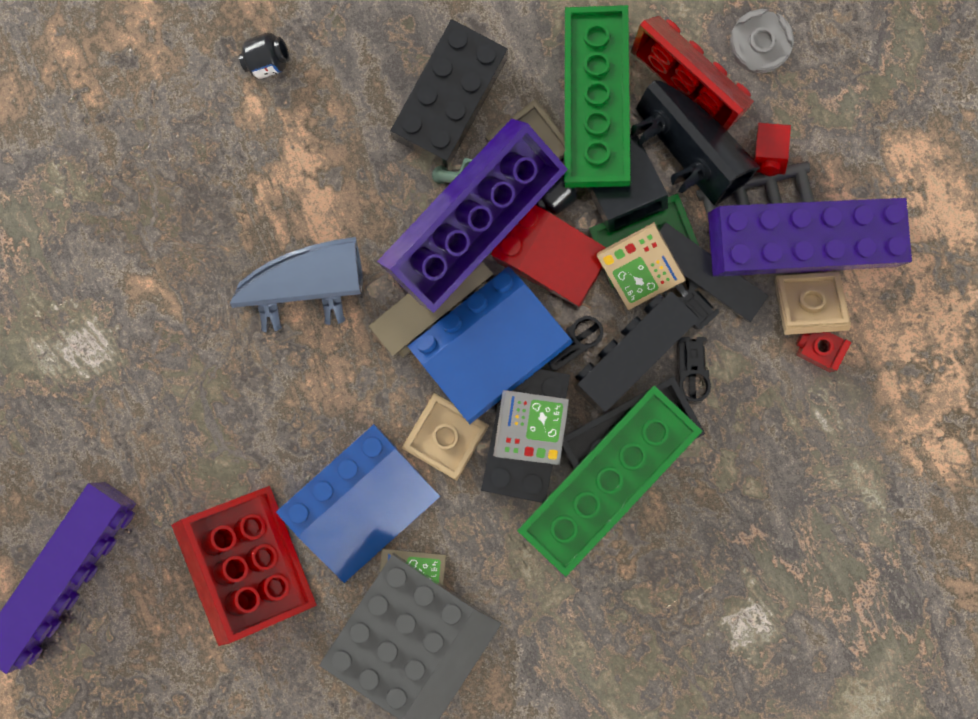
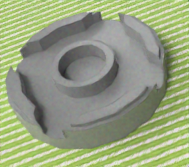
M757 9L749 11L739 18L731 31L729 44L732 56L740 66L750 72L762 74L774 71L786 62L792 51L794 36L790 24L782 15L775 14L767 9Z

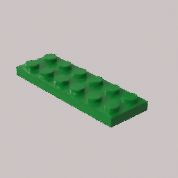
M628 5L565 7L564 165L568 169L564 173L565 188L631 186Z
M655 385L652 386L517 531L567 577L703 431Z

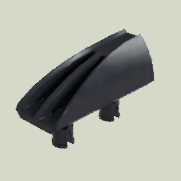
M654 80L646 88L635 108L644 120L631 127V135L634 137L642 134L637 142L638 144H644L647 140L657 135L684 169L671 176L672 185L683 182L677 192L684 193L687 189L697 184L710 202L717 206L749 182L756 171L761 168L732 135L691 98L659 80Z

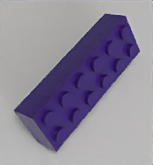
M511 118L377 262L420 305L434 313L568 169L528 123Z
M907 198L719 206L708 212L713 277L892 268L912 262Z
M95 482L86 485L0 611V670L5 674L17 669L21 670L27 664L32 665L37 660L43 650L39 646L45 637L50 638L59 628L61 621L58 618L62 612L73 607L80 596L77 590L83 582L88 583L98 570L95 564L101 555L106 556L112 550L117 541L114 539V536L120 527L125 529L133 519L135 513L132 510L137 503L108 483Z

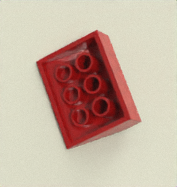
M661 16L644 20L638 28L630 52L664 83L691 98L729 131L754 102L750 98L751 93L740 83H733L727 77V71L719 63H711L703 55V49L692 40L688 42L680 35L679 27L671 20L667 19L665 21Z
M270 486L191 515L171 525L218 646L235 642L317 606L286 525L276 513L279 508Z

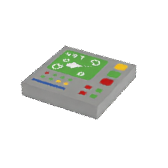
M503 390L493 456L560 465L569 399Z

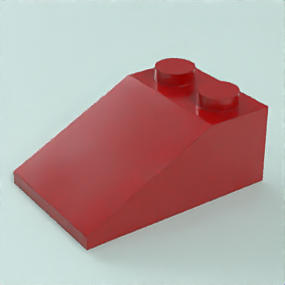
M534 205L493 249L491 255L503 267L507 268L509 266L516 274L580 308L603 269L597 253L606 247L550 212Z

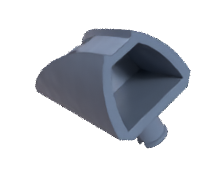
M356 237L311 245L266 263L239 282L230 302L231 307L258 305L261 331L267 332L269 317L274 331L282 328L277 303L322 298L325 324H331L332 309L338 324L343 323L345 317L341 296L361 294L363 286V270Z

